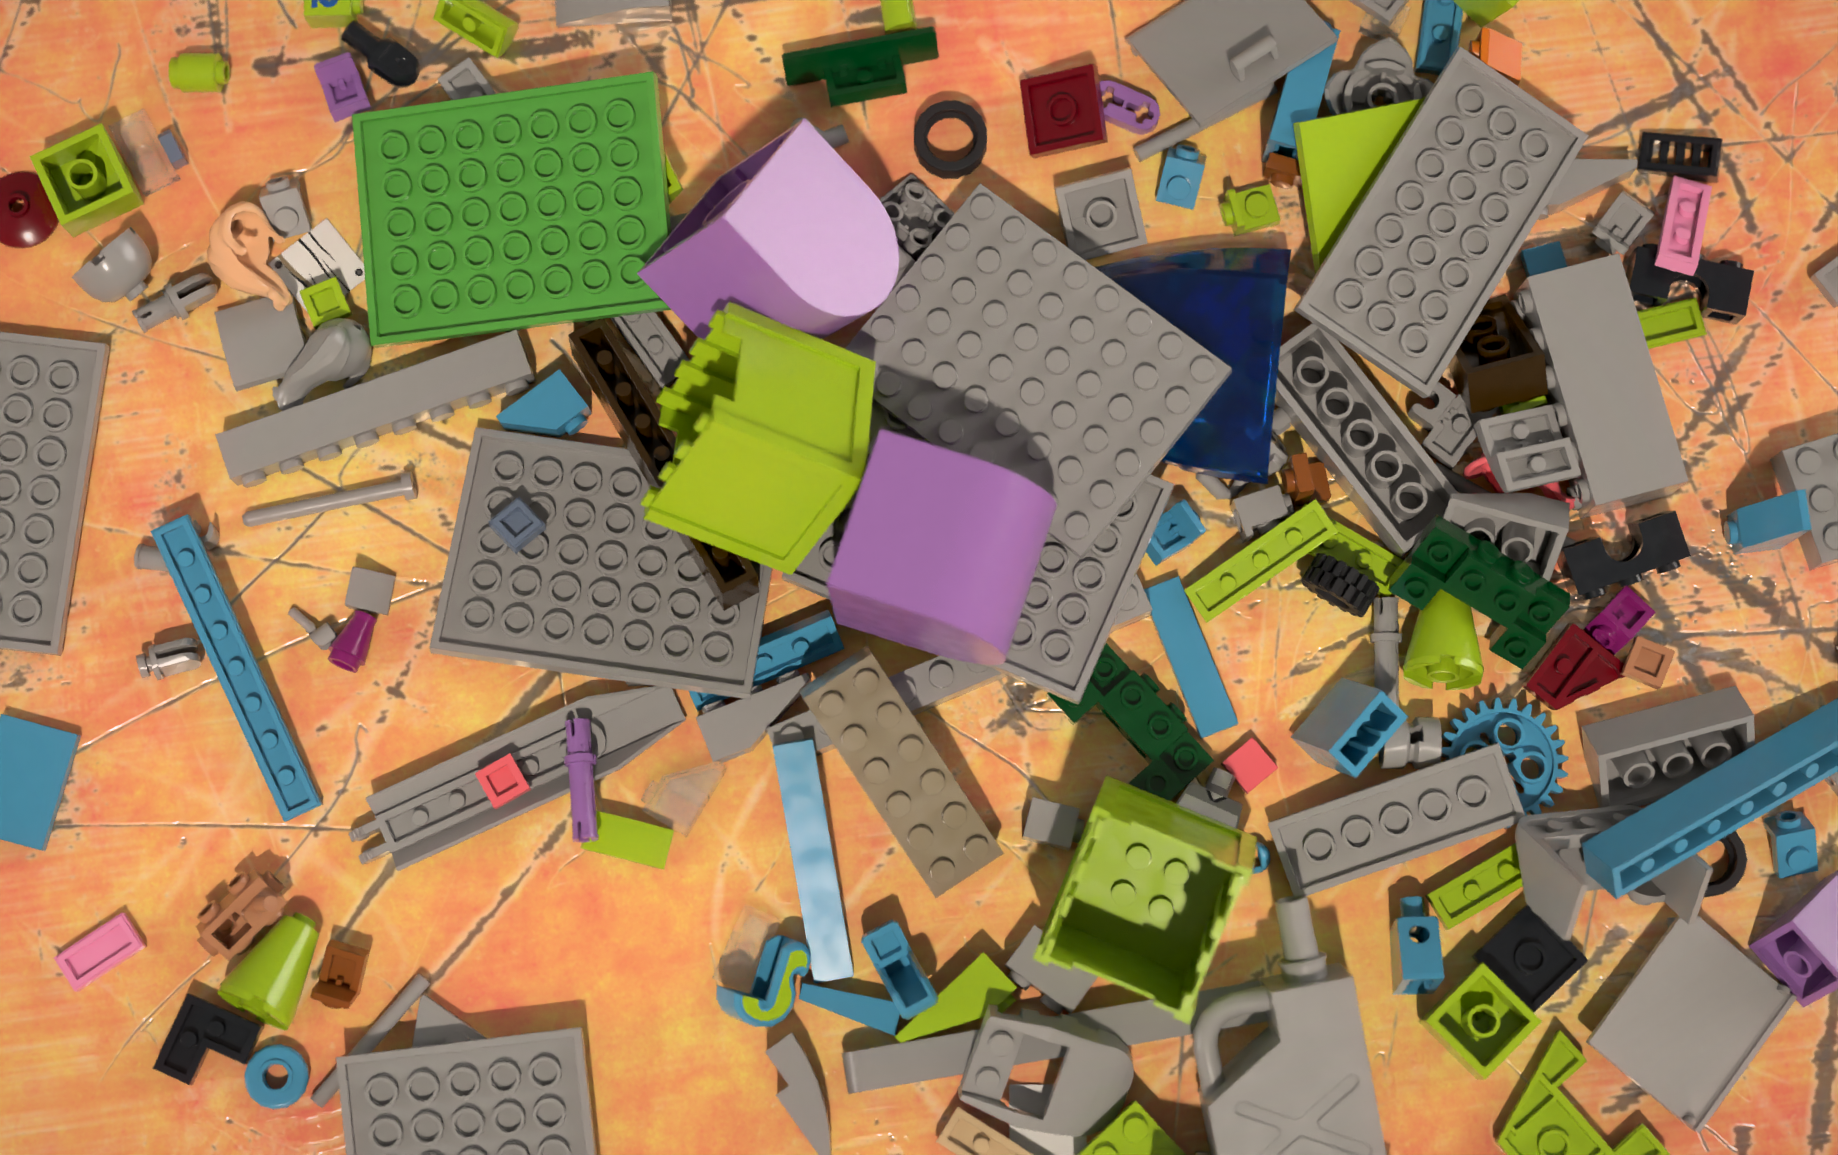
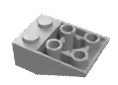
M913 174L909 175L879 199L890 217L898 242L899 267L892 290L955 214Z

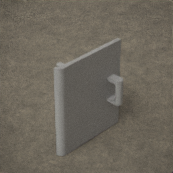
M1185 0L1125 38L1127 44H1130L1132 53L1142 58L1187 113L1202 128L1334 44L1338 39L1336 34L1305 0Z
M1678 915L1588 1037L1586 1043L1687 1127L1700 1134L1797 997L1790 993L1791 990L1788 986L1776 982L1698 915L1695 924H1687Z

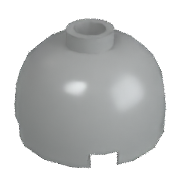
M128 228L103 248L95 258L88 261L72 278L94 299L102 302H116L126 297L131 302L148 287L143 280L151 271L152 259L149 249L141 237L132 228Z

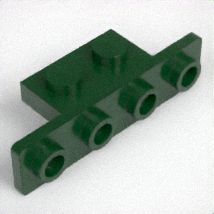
M933 26L784 53L782 61L788 86L825 80L830 106L835 107L907 93V86L902 65L934 60L939 55L936 31Z

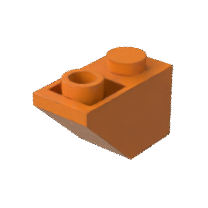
M1482 28L1476 40L1470 41L1468 52L1518 86L1521 81L1522 43L1491 28Z

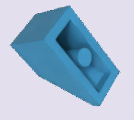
M559 369L499 413L496 418L507 431L562 437L566 433L573 435L580 431L588 423L587 417L592 413L588 405Z

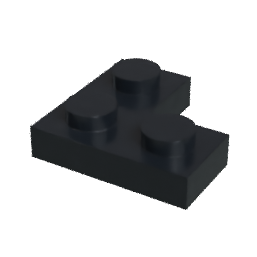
M187 994L153 1069L187 1085H193L210 1049L242 1064H247L264 1026L193 994Z

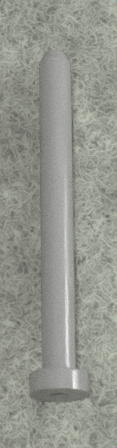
M406 472L401 473V480L247 511L242 515L245 526L253 527L402 495L408 501L417 499V487L413 473Z

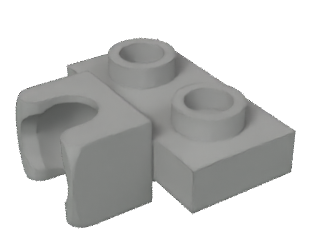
M1438 382L1429 396L1434 401L1435 408L1427 409L1421 404L1416 403L1407 414L1411 420L1430 432L1422 442V448L1452 470L1477 437L1474 424L1478 420L1491 418L1499 407H1495L1491 411L1471 414L1460 394L1456 397V394Z

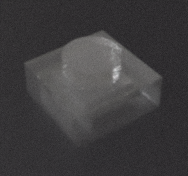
M1405 5L1389 27L1366 12L1358 33L1379 41L1390 37L1397 42L1411 7Z

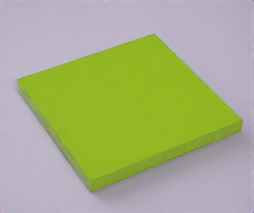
M1426 97L1293 123L1315 274Z

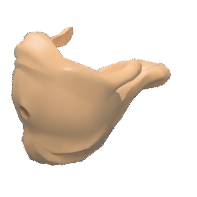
M241 201L226 209L215 220L210 229V245L207 249L208 263L214 274L230 288L266 297L273 301V307L277 311H283L286 306L293 302V295L290 294L276 271L268 267L266 263L270 253L269 237H272L279 244L285 242L286 239L278 235L272 228L261 208L250 202Z

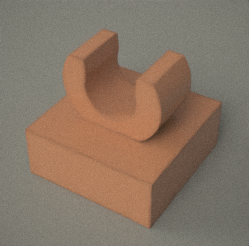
M1637 636L1633 640L1620 675L1658 690L1662 687L1675 651Z

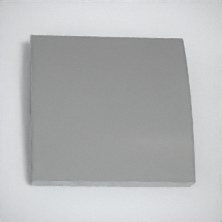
M264 297L214 312L224 354L236 391L283 378L287 369L297 359L307 343L301 330L294 297L293 302L286 306L283 311H277L273 307V301Z
M1552 404L1481 419L1474 424L1486 460L1504 493L1581 476L1570 437L1562 438Z

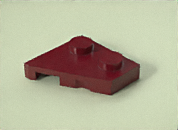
M1568 623L1521 686L1549 709L1558 710L1582 696L1601 689L1600 687L1619 678H1624L1625 676L1620 675L1624 663L1576 624Z

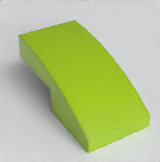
M596 810L599 839L591 841L590 838V842L581 843L580 849L664 869L674 830Z

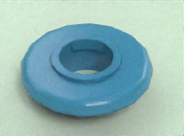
M282 1044L268 1045L255 1052L248 1061L244 1073L245 1087L250 1097L259 1105L270 1109L287 1108L297 1102L306 1091L309 1081L308 1066L303 1056L292 1047ZM276 1064L284 1066L288 1072L287 1083L279 1089H273L266 1081L268 1069Z

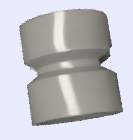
M1415 717L1412 723H1408L1405 720L1379 750L1380 768L1404 769L1407 763H1412L1415 769H1423L1440 763L1442 750L1440 719L1438 717Z

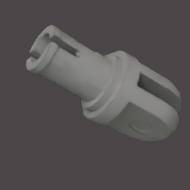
M199 273L174 286L171 283L165 285V290L162 291L163 296L137 310L134 309L132 313L143 332L146 333L149 329L174 316L177 319L180 317L182 320L190 317L188 312L213 299L217 294L218 288L216 284L206 286L212 281V277L207 273Z

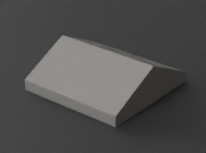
M1130 167L1054 187L1059 220L1066 245L1084 260L1148 244Z

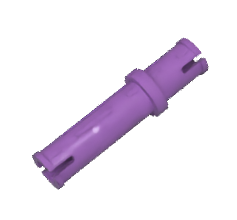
M576 718L573 719L574 723H572V720L565 721L568 755L564 757V766L569 769L572 841L584 843L590 842V838L591 841L599 839L593 766L596 765L597 760L596 755L592 754L591 720Z

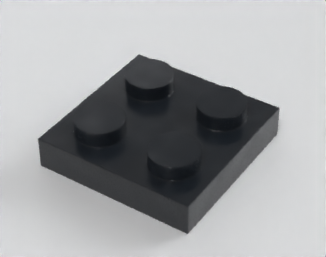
M1528 904L1519 910L1471 956L1479 965L1484 963L1533 1013L1589 961L1570 940H1563L1539 915L1535 914Z

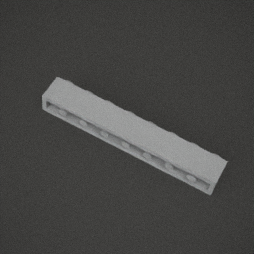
M516 329L215 434L229 478L238 486L243 484L245 488L254 487L264 483L267 480L266 476L281 471V474H291L303 469V463L316 458L319 461L331 460L340 456L342 449L354 445L357 448L374 445L379 442V436L394 432L395 435L411 432L417 428L416 423L431 419L432 422L448 419L454 415V410L469 406L470 409L485 406L492 402L491 397L505 392L507 396L520 394L528 390V384L536 382L522 339Z

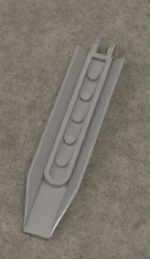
M651 686L587 696L366 797L376 820L351 831L349 837L352 842L362 841L381 830L386 842L377 847L367 849L360 854L361 864L371 863L391 853L396 869L400 871L570 793L569 769L564 766V757L568 755L565 721L572 720V723H574L573 719L576 718L591 720L592 754L596 755L597 760L596 765L593 766L594 781L620 770L686 721L672 688ZM510 753L531 790L496 810L492 806L475 773Z

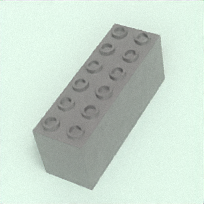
M1620 254L1527 277L1513 295L1514 300H1511V304L1545 354L1548 394H1545L1548 402L1546 406L1552 404L1562 438L1570 437L1581 472V476L1568 479L1570 487L1566 489L1567 496L1575 498L1572 510H1577L1579 518L1583 519L1672 495L1689 480Z

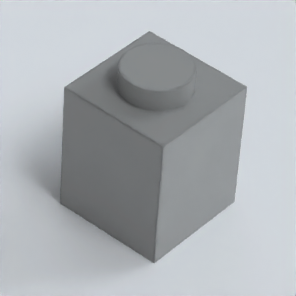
M1032 797L1022 839L1069 851L1072 842L1079 843L1085 820L1078 818L1079 808Z

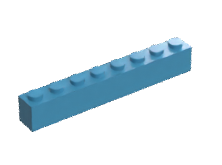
M1838 698L1582 843L1586 873L1615 899H1618L1838 772Z

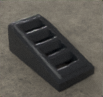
M1643 132L1638 172L1718 183L1723 149L1722 138ZM1654 144L1661 145L1659 163H1651ZM1670 146L1677 147L1675 165L1668 164ZM1686 149L1693 150L1691 166L1684 165ZM1702 151L1709 152L1707 167H1700Z

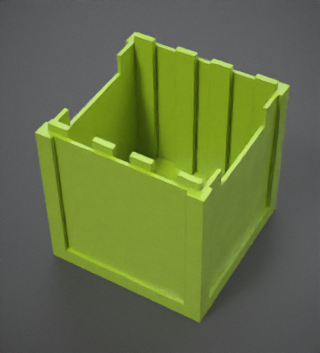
M728 302L723 311L717 309L710 319L708 326L712 329L705 339L698 337L690 348L689 354L693 355L689 362L682 360L675 370L674 376L678 377L671 388L664 386L656 398V403L661 404L659 425L677 432L673 463L667 462L659 474V479L666 481L661 489L651 485L641 499L640 505L645 507L643 519L792 575L861 487L866 472L876 362L742 306Z
M1106 775L1032 959L1045 965L1051 962L1068 970L1075 966L1154 999L1153 1005L1174 1013L1173 1018L1189 1024L1196 1009L1199 988L1242 885H1248L1253 873L1257 837Z

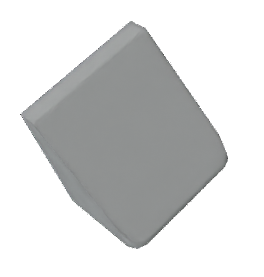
M352 567L345 606L353 610L388 616L396 577L364 568Z

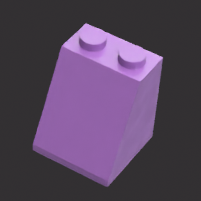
M1838 870L1820 881L1749 945L1783 985L1789 987L1790 993L1797 997L1796 1000L1803 1008L1838 989Z

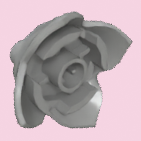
M1389 37L1369 46L1361 54L1353 69L1340 70L1333 74L1326 83L1324 95L1331 114L1336 115L1377 107L1372 103L1375 102L1377 96L1384 97L1383 101L1385 104L1423 98L1428 95L1434 83L1429 79L1415 76L1412 59L1407 50Z

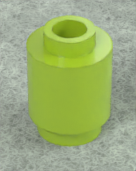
M181 53L179 57H172L170 59L169 80L172 88H180L182 92H221L224 84L229 83L230 68L228 62L223 61L220 53Z

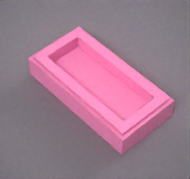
M122 912L55 956L54 959L73 990L79 992L147 946L126 913Z

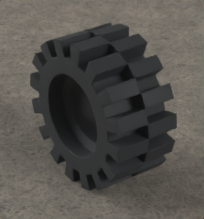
M1324 553L1316 554L1301 579L1303 586L1307 587L1310 592L1317 594V597L1328 601L1332 606L1339 607L1344 612H1349L1351 615H1357L1358 617H1364L1380 589L1374 581L1370 580L1365 574L1359 573L1356 568H1351L1345 562L1338 561Z

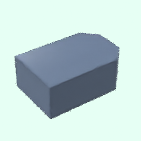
M170 129L157 135L171 164L176 170L188 164Z

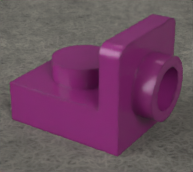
M1625 586L1584 628V631L1611 654L1615 655L1656 612L1633 590Z

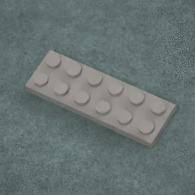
M1497 742L1270 821L1268 826L1293 895L1308 896L1516 824L1525 814L1502 750Z

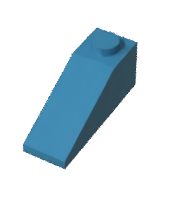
M1805 489L1796 490L1736 509L1727 516L1728 521L1724 522L1725 540L1728 545L1732 544L1733 555L1781 549L1812 529Z

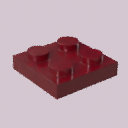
M1089 64L1019 80L1029 155L1035 159L1108 142L1099 73L1096 65Z

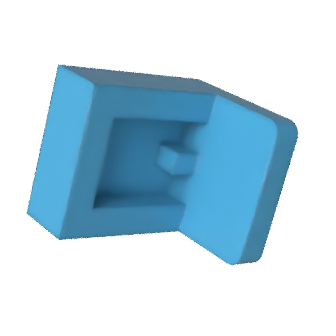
M1177 145V149L1168 148L1156 201L1194 210L1206 162V156L1201 155L1199 149L1188 145Z
M1185 499L1176 503L1169 511L1162 514L1146 550L1155 566L1186 549L1206 532L1198 514L1189 506Z
M1782 811L1776 814V816L1763 819L1764 828L1771 836L1773 869L1779 879L1818 871L1815 827L1803 812Z

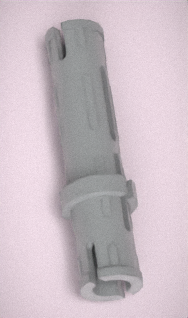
M1377 597L1373 600L1374 633L1370 634V642L1374 643L1375 688L1382 690L1399 707L1398 643L1402 642V634L1398 633L1399 598L1382 597L1381 599Z

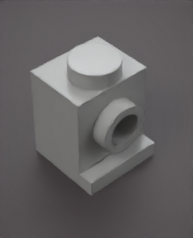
M1279 485L1233 499L1230 505L1242 543L1251 540L1254 535L1253 531L1258 530L1259 535L1262 536L1295 513L1288 493L1282 495Z

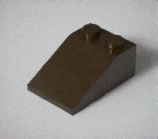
M1506 295L1488 299L1448 365L1458 392L1471 414L1491 411L1495 407L1514 402H1525L1534 397L1548 394L1544 352Z

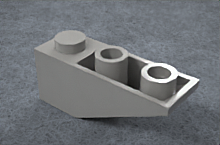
M798 670L778 677L776 679L778 685L763 690L761 685L754 686L752 688L751 700L740 698V700L727 705L724 700H720L703 707V714L697 716L696 720L715 766L753 751L768 734L766 728L776 725L801 696L799 690L811 683L809 674L800 675Z

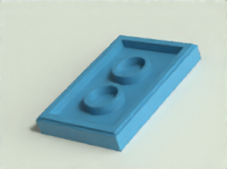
M1 714V840L46 851L80 742V735Z

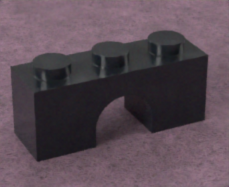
M1648 243L1643 244L1642 247L1637 246L1629 255L1626 277L1634 303L1651 307L1662 306L1668 300L1671 284L1683 282L1691 285L1698 292L1700 297L1699 309L1702 318L1736 325L1746 316L1754 270L1744 269L1742 263L1732 260H1722L1716 263L1704 260L1705 257L1700 254L1696 271L1693 276L1655 266L1657 244Z
M1662 511L1627 524L1632 537V546L1627 556L1619 561L1612 559L1607 554L1601 537H1589L1562 547L1557 562L1568 593L1576 596L1582 595L1583 600H1588L1607 593L1605 586L1619 582L1620 587L1640 582L1644 580L1642 573L1655 568L1657 574L1679 568L1681 566L1679 560L1691 555L1676 511Z

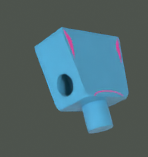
M1404 897L1400 899L1401 917L1396 918L1390 928L1393 995L1433 994L1444 980L1438 918L1435 916H1425L1423 897ZM1410 937L1417 939L1419 943L1412 941Z

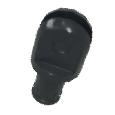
M353 20L345 28L341 41L347 43L367 58L368 69L397 88H407L416 82L420 72V65L413 53L391 37L380 39L356 20Z

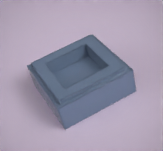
M520 497L516 498L488 521L491 529L515 554L546 530L545 523Z

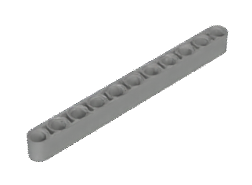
M1260 981L1198 991L1196 1009L1189 1024L1173 1018L1174 1013L1153 1005L1154 999L1065 1015L1077 1018L1079 1024L1092 1030L1100 1028L1117 1036L1127 1046L1194 1034V1029L1201 1013L1215 999L1232 992L1261 987ZM1266 1011L1237 1016L1228 1020L1221 1029L1268 1021ZM980 1029L841 1053L848 1094L964 1074ZM1025 1034L1014 1065L1064 1057L1068 1047Z

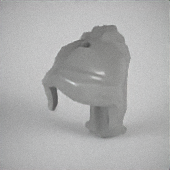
M344 318L331 319L322 323L309 337L297 359L287 369L281 384L278 387L274 386L272 388V395L277 402L278 408L284 411L303 404L305 397L313 388L327 381H339L350 377L343 385V388L347 389L360 380L370 367L372 355L370 338L363 327L352 319Z

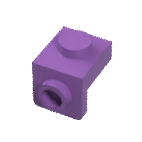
M349 52L314 65L315 73L321 83L334 122L351 117L352 114H359L371 109L361 76Z

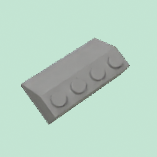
M1728 687L1582 726L1584 758L1599 808L1619 805L1639 807L1654 803L1688 784L1693 779L1702 776L1754 746V714L1737 687Z

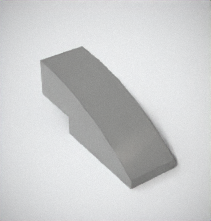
M791 1032L765 1051L789 1085L776 1094V1096L818 1155H832L831 1131L821 1087L805 1051Z

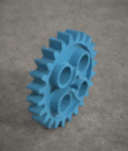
M1497 697L1493 699L1490 710L1482 700L1476 703L1477 715L1467 707L1462 711L1465 723L1456 718L1449 722L1456 733L1444 732L1442 734V739L1449 744V747H1442L1441 756L1445 757L1446 760L1465 754L1468 747L1480 749L1488 746L1480 738V734L1485 733L1490 745L1499 743L1503 756H1506L1510 761L1507 764L1510 775L1524 789L1523 793H1518L1517 790L1516 792L1525 816L1527 812L1531 815L1542 814L1539 804L1548 808L1554 805L1553 800L1548 794H1560L1563 792V789L1555 783V780L1568 777L1567 772L1558 769V764L1569 759L1568 756L1557 754L1556 751L1565 741H1553L1551 735L1558 727L1556 725L1547 728L1542 726L1546 717L1545 713L1533 718L1530 716L1532 704L1529 703L1521 711H1518L1516 699H1511L1506 708H1503L1500 698ZM1501 725L1509 726L1514 730L1516 740L1512 746H1507L1499 740L1497 731ZM1524 758L1532 759L1537 763L1539 773L1535 779H1529L1523 775L1521 763Z

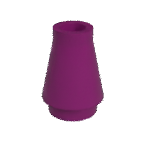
M355 610L350 621L329 646L328 649L331 653L328 660L341 669L356 673L360 666L365 665L373 628L377 620L365 612Z

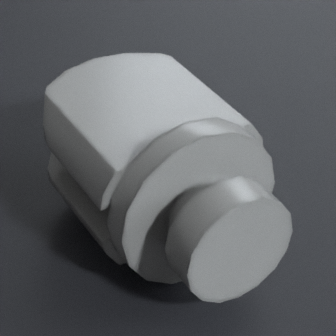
M182 638L159 645H149V656L146 657L145 653L136 655L142 678L151 676V672L154 671L156 679L161 680L167 676L197 669L201 665L200 655L196 653L198 650L197 642L193 638Z

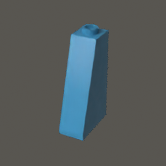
M1324 21L1338 39L1340 30L1332 28L1333 26L1330 23ZM1337 42L1286 73L1261 161L1267 162L1270 152L1298 160L1293 123L1317 118Z

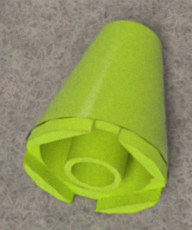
M1442 589L1437 592L1423 610H1419L1403 664V677L1406 681L1427 689H1433V682L1446 683V690L1468 689L1482 682L1484 667L1471 607Z
M297 912L292 917L284 915L223 980L217 992L218 995L238 1010L244 1012L246 1009L257 1015L256 1020L286 1031L290 1024L293 1023L319 938V933L314 930L316 923Z

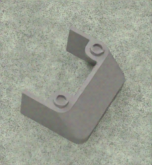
M1619 805L1526 815L1519 819L1515 832V841L1525 901L1531 910L1539 915L1563 940H1571L1586 891L1604 889L1586 873L1582 843L1643 808L1634 805ZM1694 854L1626 894L1633 902L1640 905L1665 902L1687 924H1695L1713 868L1697 854Z

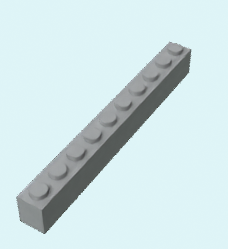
M1137 573L1111 632L1150 617L1153 609ZM938 656L888 678L914 716L1009 675L982 664L968 663ZM811 710L766 728L772 744L813 737L816 756L836 748Z

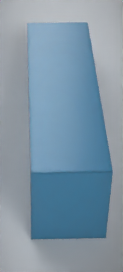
M802 983L800 1000L896 1036L900 1013L893 1001Z

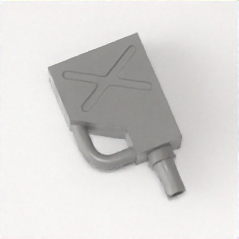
M1295 895L1275 901L1284 953V958L1279 960L1278 965L1281 966L1282 974L1259 978L1261 987L1232 992L1215 999L1201 1013L1194 1029V1054L1201 1086L1198 1089L1210 1155H1386L1353 976L1340 963L1326 965V953L1318 951L1307 896ZM1266 1011L1268 1027L1222 1067L1218 1048V1034L1221 1027L1228 1020L1237 1016Z

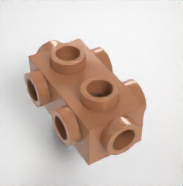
M255 868L248 875L244 871L237 874L227 886V890L230 893L219 904L215 900L209 902L198 914L197 918L200 922L196 927L200 935L197 939L199 944L213 957L220 953L228 961L235 954L238 956L244 954L255 941L254 936L265 925L269 927L277 922L284 913L285 909L283 907L287 904L281 893L285 888L284 885L268 870L263 875ZM227 918L232 920V925L229 929H218Z

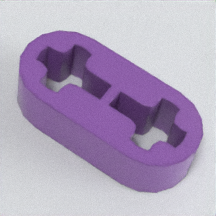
M1100 81L1101 95L1104 96L1106 92H1111L1113 94L1112 101L1122 105L1120 107L1109 103L1106 108H1103L1105 121L1139 135L1148 134L1156 128L1160 109L1155 100L1114 81ZM1142 107L1149 109L1148 116L1152 120L1144 119L1142 123H1138L1135 121L1136 114L1126 110L1127 108L1139 112Z

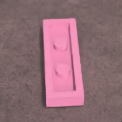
M1677 176L1673 177L1669 187L1655 266L1690 276L1694 275L1699 262L1712 186Z

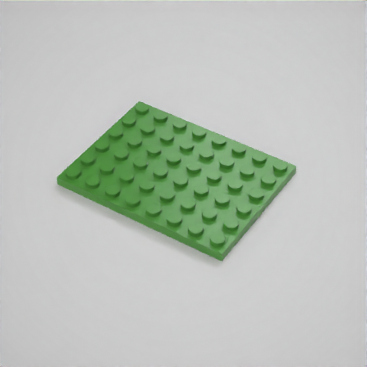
M646 72L352 114L370 345L372 347L380 348L671 310L637 274L671 234L658 76L656 73Z

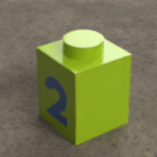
M304 0V17L310 28H346L353 20L357 21V14H363L364 10L363 0Z

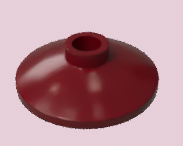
M16 172L0 178V243L12 248L21 249L30 248L44 242L55 231L59 219L39 176L30 172ZM16 201H23V209L19 212H13L12 205Z

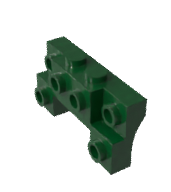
M1437 514L1425 527L1405 560L1391 575L1389 582L1390 592L1420 610H1423L1437 592L1442 589L1501 625L1490 636L1489 650L1522 670L1546 644V634L1570 608V593L1533 572L1526 563L1514 561L1504 555L1491 542L1477 539Z
M1107 643L1103 648L1079 705L1049 692L1046 695L1051 702L1054 701L1065 713L1072 725L1076 724L1096 705L1149 764L1128 784L1168 801L1174 798L1214 761L1187 731L1188 728L1183 724L1187 718L1181 710L1172 702L1166 705L1156 694L1160 691L1156 683L1146 673L1139 676L1134 670H1131Z

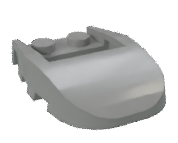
M989 1004L957 1091L960 1100L1014 1127L1057 1135L1088 1136L1104 1129L1122 1109L1133 1080V1059L1126 1044L1119 1040L1117 1036L1100 1028L1092 1030L1078 1023L1077 1018L1063 1014L1060 1018L1040 1015L1039 1011L1021 1009L1019 1015L998 1013L997 1005ZM1025 1034L1068 1047L1043 1116L1007 1107L1004 1102L1000 1101Z

